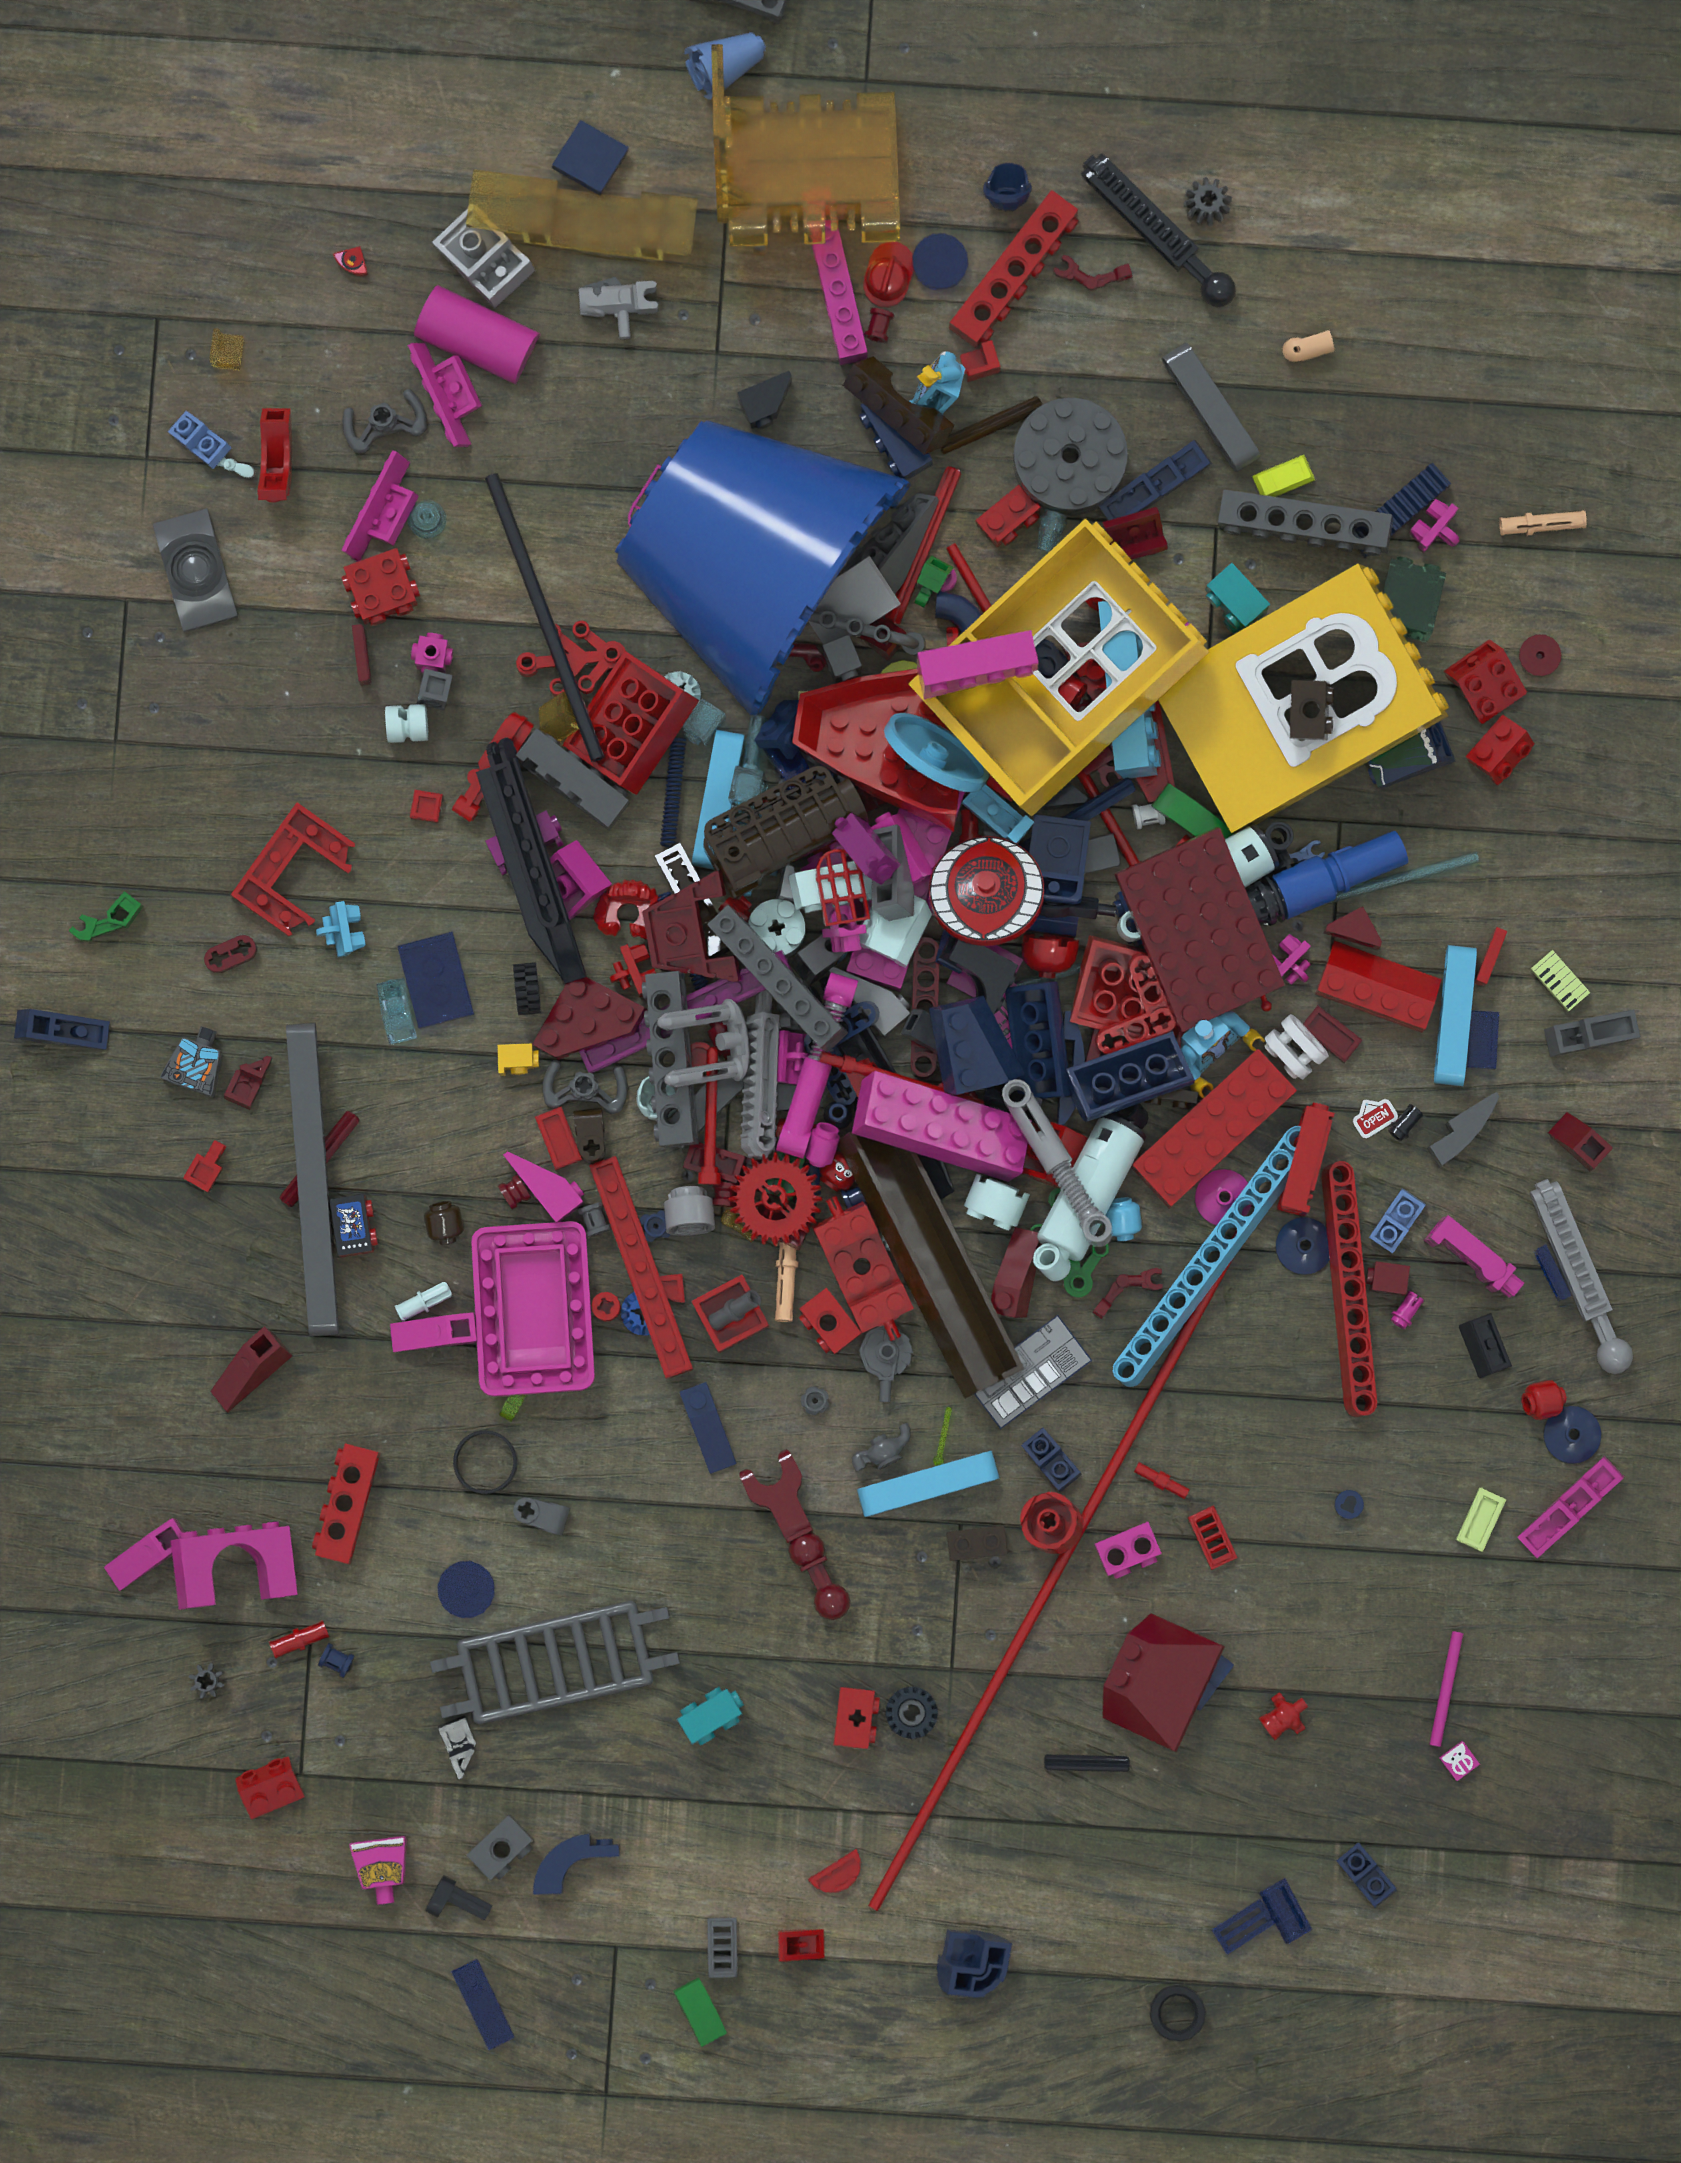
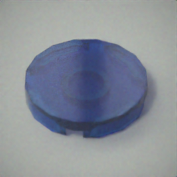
M944 233L931 234L923 238L916 246L912 257L914 274L917 280L924 286L934 290H944L956 286L964 278L968 267V255L963 244L955 237Z
M459 1561L449 1566L441 1574L438 1582V1598L442 1606L450 1614L460 1618H474L484 1613L492 1604L495 1596V1583L490 1572L482 1565L472 1561Z

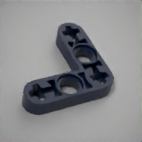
M863 1001L853 1005L844 1012V1017H841V1020L848 1024V1034L832 1048L834 1050L831 1051L832 1054L843 1057L837 1046L878 1021L880 1012L875 1003ZM861 1008L864 1010L870 1009L869 1021L862 1019L856 1023L852 1018L862 1013ZM807 1034L804 1039V1046L807 1053L811 1054L813 1039ZM838 1071L836 1075L829 1074L826 1086L833 1099L843 1105L855 1103L858 1097L846 1073ZM845 1075L846 1079L841 1080L845 1088L851 1087L850 1099L847 1096H841L843 1087L840 1082L834 1085L833 1080Z

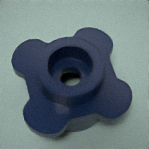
M663 1210L658 1211L657 1214H644L641 1217L640 1223L644 1225V1235L648 1242H653L655 1238L659 1237L668 1238L671 1235L666 1232L665 1212ZM655 1223L659 1225L657 1229L653 1227Z

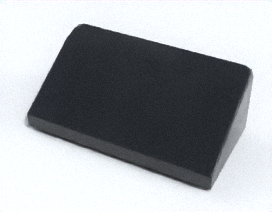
M1491 1313L1459 1325L1461 1335L1479 1378L1512 1367Z

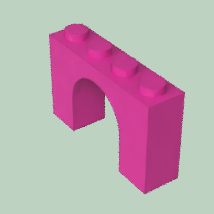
M887 812L875 819L876 825L871 827L873 830L896 824L900 826L913 885L930 876L933 870L903 814L891 815L890 812ZM838 841L829 846L831 850L844 849ZM819 852L808 858L809 864L801 868V872L816 869L819 859L824 854ZM834 852L830 854L832 865L842 863L841 853ZM846 855L847 862H851L852 859ZM826 857L823 859L820 868L827 867ZM854 899L858 918L865 914V910L860 900ZM832 903L825 904L828 922L830 912L835 908L832 906ZM841 914L842 921L846 920L843 914Z
M279 1522L263 1523L262 1529L252 1530V1525L236 1526L235 1532L225 1533V1528L207 1530L208 1535L198 1536L197 1531L180 1533L179 1539L171 1540L179 1610L216 1605L212 1567L218 1553L230 1545L244 1549L254 1559L258 1571L261 1600L298 1595L289 1526L280 1527Z

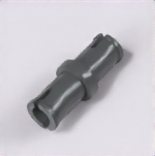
M749 1290L737 1299L728 1300L724 1307L709 1315L708 1320L711 1327L719 1331L731 1322L743 1319L747 1312L761 1304L759 1294L754 1290Z

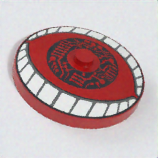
M975 837L956 844L938 860L929 883L930 904L939 924L955 938L973 945H999L1019 937L1036 921L1044 901L1043 876L1035 859L1018 844L999 837Z

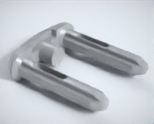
M725 999L719 1005L665 1013L658 1018V1026L665 1030L723 1021V1025H727L728 1032L717 1034L715 1042L719 1050L730 1049L731 1054L727 1056L726 1062L673 1070L664 1078L666 1085L676 1088L728 1078L740 1081L744 1078L749 1068V1037L742 1010L737 1003L731 999ZM712 1012L711 1017L695 1018L697 1014ZM719 1069L718 1074L708 1076L702 1075L705 1071Z

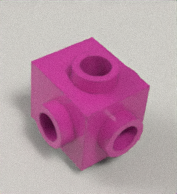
M427 633L426 637L419 636L418 643H413L411 660H415V665L417 669L421 670V673H424V669L445 673L446 666L451 665L453 649L449 648L448 640L443 639V635ZM428 648L436 649V654L428 656L426 655V650Z

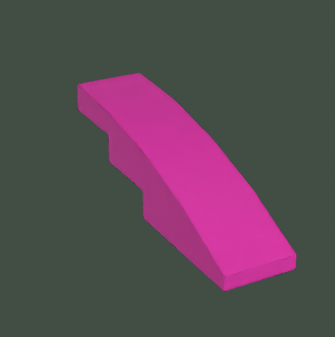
M1603 1456L1517 1538L1538 1558L1571 1529L1624 1476Z

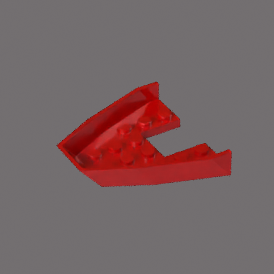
M917 668L857 677L800 693L792 741L794 745L819 764L845 780L849 778L852 784L868 794L954 832L960 791L942 785L919 771L906 770V761L891 747L884 734L886 724L891 716L897 713L917 715L951 731L908 684L918 675Z

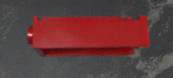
M1313 1103L1302 1110L1298 1125L1301 1126L1299 1136L1294 1140L1293 1147H1296L1286 1186L1280 1195L1276 1210L1302 1217L1309 1213L1310 1206L1306 1204L1313 1198L1311 1193L1315 1190L1333 1121L1331 1119L1335 1114L1329 1111V1106Z

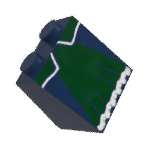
M1437 722L1368 761L1370 765L1368 772L1374 784H1377L1378 787H1388L1455 762L1441 722Z

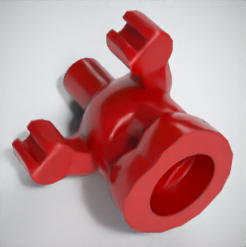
M1281 1692L1271 1698L1276 1708L1259 1717L1271 1737L1277 1740L1289 1728L1295 1731L1296 1734L1306 1729L1300 1720V1713L1308 1708V1705L1303 1698H1300L1293 1704L1287 1702Z

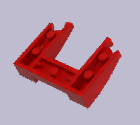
M296 802L230 895L287 936L292 935L290 929L305 921L309 926L315 921L311 916L271 889L302 843L347 874H349L352 865L346 864L348 847H355L354 842L298 802Z

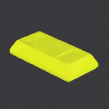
M1305 455L1252 476L1259 494L1277 497L1315 481Z

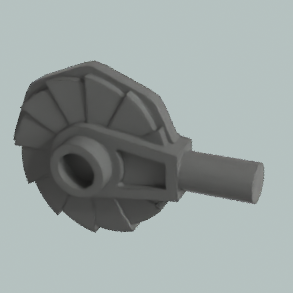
M879 1326L867 1332L859 1352L866 1371L878 1376L880 1381L879 1402H891V1384L894 1375L897 1373L900 1375L906 1366H909L913 1350L909 1343L910 1339L901 1333L900 1329H898L901 1334L899 1338H896L893 1329H891L895 1340L890 1341L884 1326Z

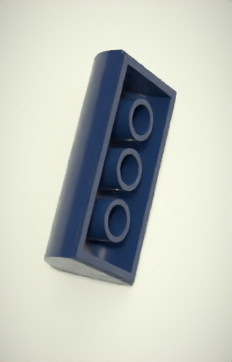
M1058 981L1007 987L1005 995L1012 1050L1025 1072L1024 1075L1016 1080L1026 1082L1036 1098L1070 1096L1071 1091L1066 1077V1069L1069 1066ZM1017 1090L1018 1094H1025L1023 1091Z
M1173 1031L1066 1069L1071 1096L1081 1118L1085 1122L1193 1085L1195 1080Z

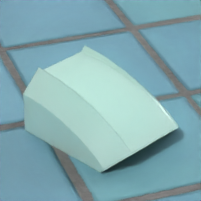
M915 895L914 916L888 921L873 911L871 907L869 911L870 919L865 920L863 923L866 925L867 933L859 934L861 947L864 949L868 948L907 968L932 916L926 900Z

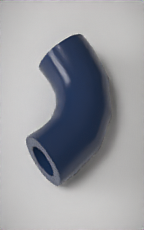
M939 591L937 593L935 619L951 621L958 627L961 634L982 615L979 608L964 596L946 591Z

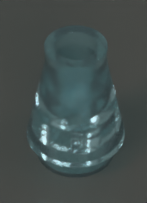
M1045 509L1043 516L1040 515L1037 549L1050 552L1055 547L1067 525L1065 522L1067 515Z

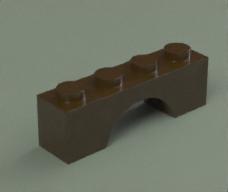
M874 356L853 364L842 386L922 454H928L944 446L955 426L935 408L918 406L903 398L892 385L891 377L893 372Z

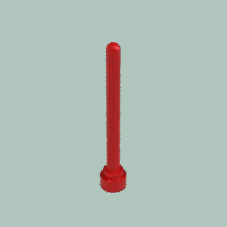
M709 1047L707 1049L706 1065L718 1063L717 1048ZM718 1069L706 1071V1076L718 1074ZM717 1081L706 1082L704 1167H701V1172H698V1184L721 1185V1173H718V1167H715Z

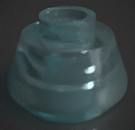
M430 500L420 501L414 505L408 516V525L416 536L425 539L434 538L444 530L446 514L438 503Z

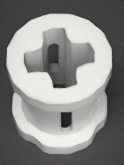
M1152 804L1144 806L1132 805L1137 830L1142 829V826L1155 823L1163 825L1165 824V817L1151 807Z

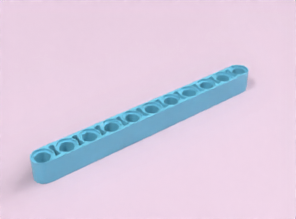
M1294 1126L1284 1134L1115 1361L1113 1373L1123 1385L1134 1387L1144 1379L1281 1195L1286 1186L1296 1148L1293 1147V1142L1299 1136L1301 1126ZM1280 1160H1289L1287 1168L1276 1170V1165ZM1264 1182L1272 1183L1271 1189L1267 1193H1259L1261 1184ZM1254 1205V1212L1250 1216H1242V1210L1245 1206ZM1237 1228V1234L1233 1239H1225V1233L1228 1229ZM1213 1251H1220L1219 1259L1216 1262L1209 1263V1254ZM1196 1274H1203L1202 1282L1199 1285L1192 1286V1277ZM1178 1297H1185V1305L1182 1308L1175 1309L1174 1301ZM1161 1320H1168L1169 1325L1167 1329L1158 1332L1156 1330L1157 1324ZM1144 1343H1151L1150 1352L1140 1355V1347ZM1134 1366L1133 1375L1129 1378H1123L1122 1372L1124 1368Z

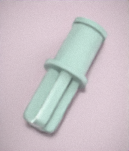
M442 1282L422 1293L418 1291V1295L399 1305H395V1308L401 1320L405 1322V1320L425 1310L429 1312V1308L450 1298L452 1292L448 1284Z

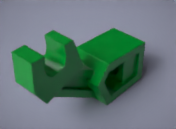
M124 891L106 911L108 918L98 920L82 914L79 919L85 922V929L77 931L72 926L69 932L80 941L91 942L95 937L121 928L128 929L143 906ZM120 907L129 913L126 919H123V922L113 919V915L117 914Z

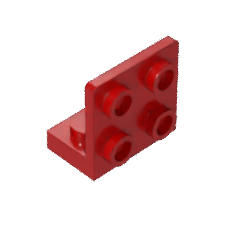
M1490 639L1444 670L1448 680L1460 688L1475 717L1481 724L1487 722L1527 693L1504 649Z

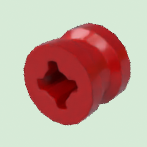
M601 1292L596 1295L591 1305L594 1315L599 1320L605 1322L617 1318L621 1310L618 1298L609 1292Z

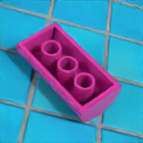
M437 285L430 293L419 315L414 330V337L452 355L460 356L461 359L516 385L540 337V333Z

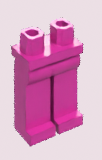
M1449 1215L1441 1218L1424 1239L1432 1248L1441 1243L1474 1269L1476 1277L1481 1282L1488 1283L1485 1288L1491 1293L1500 1291L1510 1298L1515 1296L1524 1284L1522 1280L1513 1274L1516 1270L1515 1266L1511 1263L1505 1264L1502 1258Z

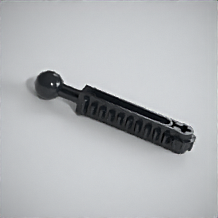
M1100 154L1097 158L1091 155L1083 163V168L1085 169L1081 173L1083 179L1177 272L1184 267L1201 284V296L1207 304L1213 307H1223L1233 300L1236 294V286L1231 276L1224 272L1213 273L1196 256L1199 248L1104 154Z

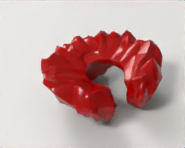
M624 879L621 883L615 882L600 896L594 911L593 920L603 934L615 937L621 930V924L617 917L619 909L626 904L635 905L639 909V917L634 923H630V934L633 938L641 937L647 939L642 911L658 903L657 900L661 897H658L655 888L651 889L641 880L636 881L632 879L629 881Z

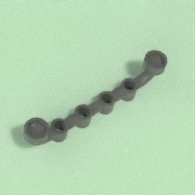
M815 611L809 619L810 622L818 623L828 630L837 628L848 631L855 637L864 635L875 638L882 644L891 642L902 645L904 651L912 656H917L918 652H923L926 648L924 637L917 632H910L905 635L891 631L885 625L875 627L864 624L858 618L850 620L840 618L831 611H824L822 613ZM831 615L833 622L830 625H825L824 619ZM856 622L860 623L859 631L852 632V625ZM881 630H887L888 632L885 639L879 638Z

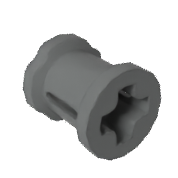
M602 1202L591 1204L578 1210L579 1215L583 1216L588 1230L586 1232L587 1238L611 1230L610 1225L606 1224L601 1210L603 1207Z

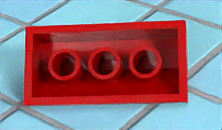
M1334 941L1315 995L1423 1033L1431 1016L1442 979Z

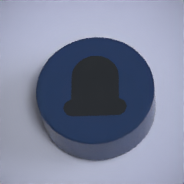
M1353 1490L1339 1493L1334 1501L1335 1511L1340 1517L1345 1519L1356 1518L1361 1514L1364 1507L1361 1495Z

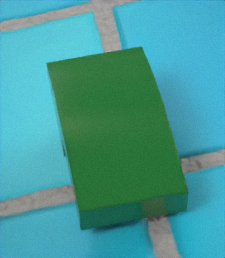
M699 1977L673 1991L701 2047L727 2034Z

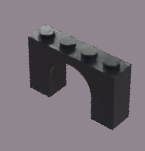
M950 934L939 958L962 970L971 978L976 989V997L984 996L994 1015L1003 1004L1004 999L1002 997L1007 987H1010L1015 981V971L1018 965L985 946L963 942ZM913 1009L901 1035L937 1054L930 1013L920 1009Z

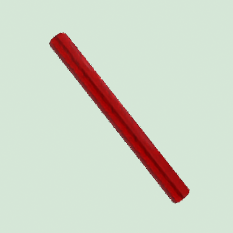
M946 467L935 493L939 502L905 582L895 595L901 604L889 611L885 616V620L892 624H901L921 570L927 560L960 479L961 471L954 467Z

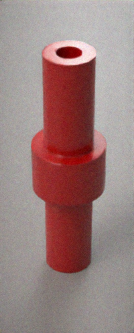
M1140 1462L1134 1470L1138 1475L1153 1482V1486L1162 1491L1166 1489L1183 1499L1186 1498L1190 1490L1170 1479L1171 1476L1161 1470L1157 1472Z

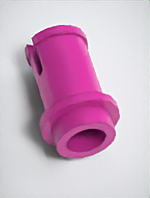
M1408 1291L1407 1296L1397 1311L1391 1313L1393 1316L1391 1322L1402 1329L1411 1326V1319L1424 1300L1421 1297L1416 1298L1417 1294Z

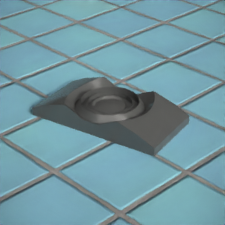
M208 509L154 523L156 539L183 632L238 617Z

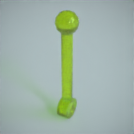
M946 1407L938 1451L937 1455L933 1458L935 1466L944 1463L942 1455L952 1413L951 1407Z

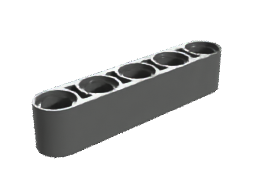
M1185 342L1163 356L1161 359L1165 368L1232 469L1238 472L1259 459L1261 455L1256 445L1191 347Z

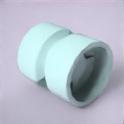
M426 704L409 705L408 709H404L401 705L386 706L385 720L388 743L404 742L406 738H410L412 742L428 741Z

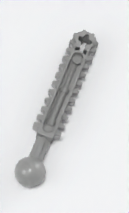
M768 990L756 995L755 1014L747 1016L746 1022L750 1054L749 1068L743 1078L744 1089L742 1093H744V1100L742 1101L743 1112H741L743 1123H741L742 1134L740 1138L741 1148L748 1154L747 1157L758 1158V1160L763 1159V1154L768 1157L775 1150V1130L777 1129V1126H775V1118H777L776 1107H778L776 1103V1096H778V1092H776L778 1085L777 1064L779 1029L781 1027L779 1015L772 1014V995Z
M1546 1179L1536 1183V1189L1530 1191L1532 1202L1583 1322L1591 1320L1601 1344L1597 1351L1598 1363L1608 1373H1623L1632 1364L1633 1351L1626 1341L1617 1338L1606 1314L1612 1310V1307L1563 1191L1557 1181L1550 1183Z

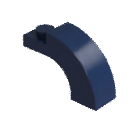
M590 1833L577 1835L561 1842L546 1855L540 1864L534 1880L533 1895L562 1894L565 1874L573 1863L591 1857H619L620 1844H613V1839H596V1845H591Z

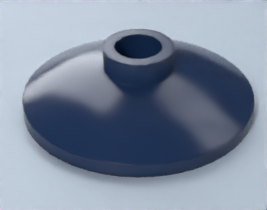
M1302 1217L1291 1220L1282 1227L1276 1239V1253L1283 1266L1296 1274L1307 1275L1321 1270L1329 1262L1327 1229L1321 1222L1312 1218ZM1302 1240L1310 1242L1309 1250L1304 1251L1300 1248Z
M1577 1406L1563 1407L1561 1414L1547 1420L1544 1427V1442L1548 1451L1556 1459L1565 1463H1580L1588 1460L1597 1451L1601 1442V1428L1595 1416L1588 1410ZM1571 1429H1576L1579 1433V1437L1576 1440H1572L1569 1437Z

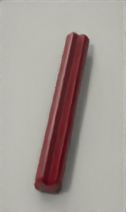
M351 1111L344 1113L325 1138L326 1163L359 1123L360 1119ZM297 1175L279 1197L289 1207H293L299 1199Z

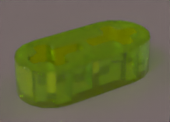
M528 1394L509 1396L499 1416L512 1422Z

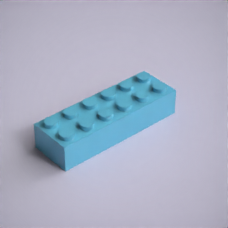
M1107 601L1098 602L1101 631L1107 627L1112 617V610ZM1131 631L1119 632L1103 646L1104 654L1121 671H1126L1141 656L1143 650L1141 638ZM1105 672L1106 686L1108 688L1112 684V679ZM1155 703L1112 742L1115 771L1123 779L1126 777L1131 779L1158 775L1157 767H1161L1160 751L1156 750L1154 745V739H1158L1157 723L1153 722L1151 711L1156 709Z

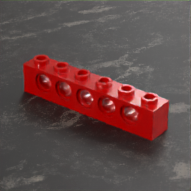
M1051 190L950 321L949 329L974 348H977L980 343L989 341L994 333L992 327L997 321L1002 323L1010 313L1011 308L1008 306L1015 298L1018 301L1022 298L1028 289V286L1025 284L1031 276L1034 278L1038 277L1045 267V264L1042 263L1048 254L1053 256L1062 245V242L1059 240L1064 233L1070 234L1079 222L1076 219L1078 209ZM1047 221H1052L1058 228L1054 232H1047L1043 229L1042 225ZM1030 243H1035L1040 247L1041 251L1037 254H1029L1025 247ZM1018 265L1023 269L1024 273L1021 276L1015 277L1009 273L1008 269L1011 266ZM1000 287L1007 292V295L1004 298L998 299L992 295L991 291L994 288ZM983 309L990 314V317L985 321H980L976 319L974 313Z

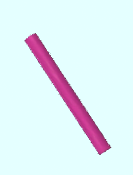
M1452 1631L1429 1745L1441 1747L1464 1633Z

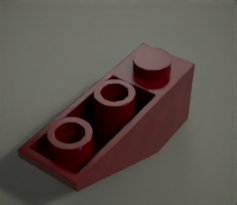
M264 1326L242 1345L210 1392L228 1413L292 1357V1354L280 1339Z

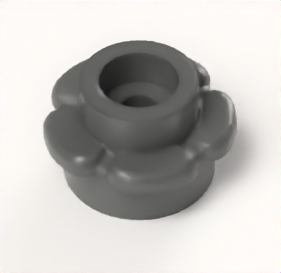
M815 1386L806 1389V1393L801 1396V1405L811 1415H816L818 1412L823 1413L828 1408L829 1403L827 1400L829 1396L824 1389H818ZM817 1398L818 1402L813 1403L812 1399Z

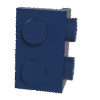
M783 700L776 706L775 712L761 726L760 732L754 739L759 748H779L786 759H793L800 749L792 743L799 700Z

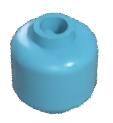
M1129 1197L1114 1199L1105 1215L1111 1222L1113 1236H1116L1117 1241L1134 1239L1133 1234L1142 1229L1140 1206L1136 1202H1132V1198Z

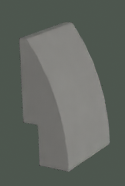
M473 204L432 241V244L494 308L535 271L531 261Z
M869 556L836 577L815 611L821 613L831 611L837 617L848 620L858 618L864 624L869 625L901 603ZM831 615L824 619L825 625H830L833 622ZM808 621L823 645L848 634L852 636L848 631L837 628L828 630L818 623ZM856 622L852 625V632L859 631L860 623Z

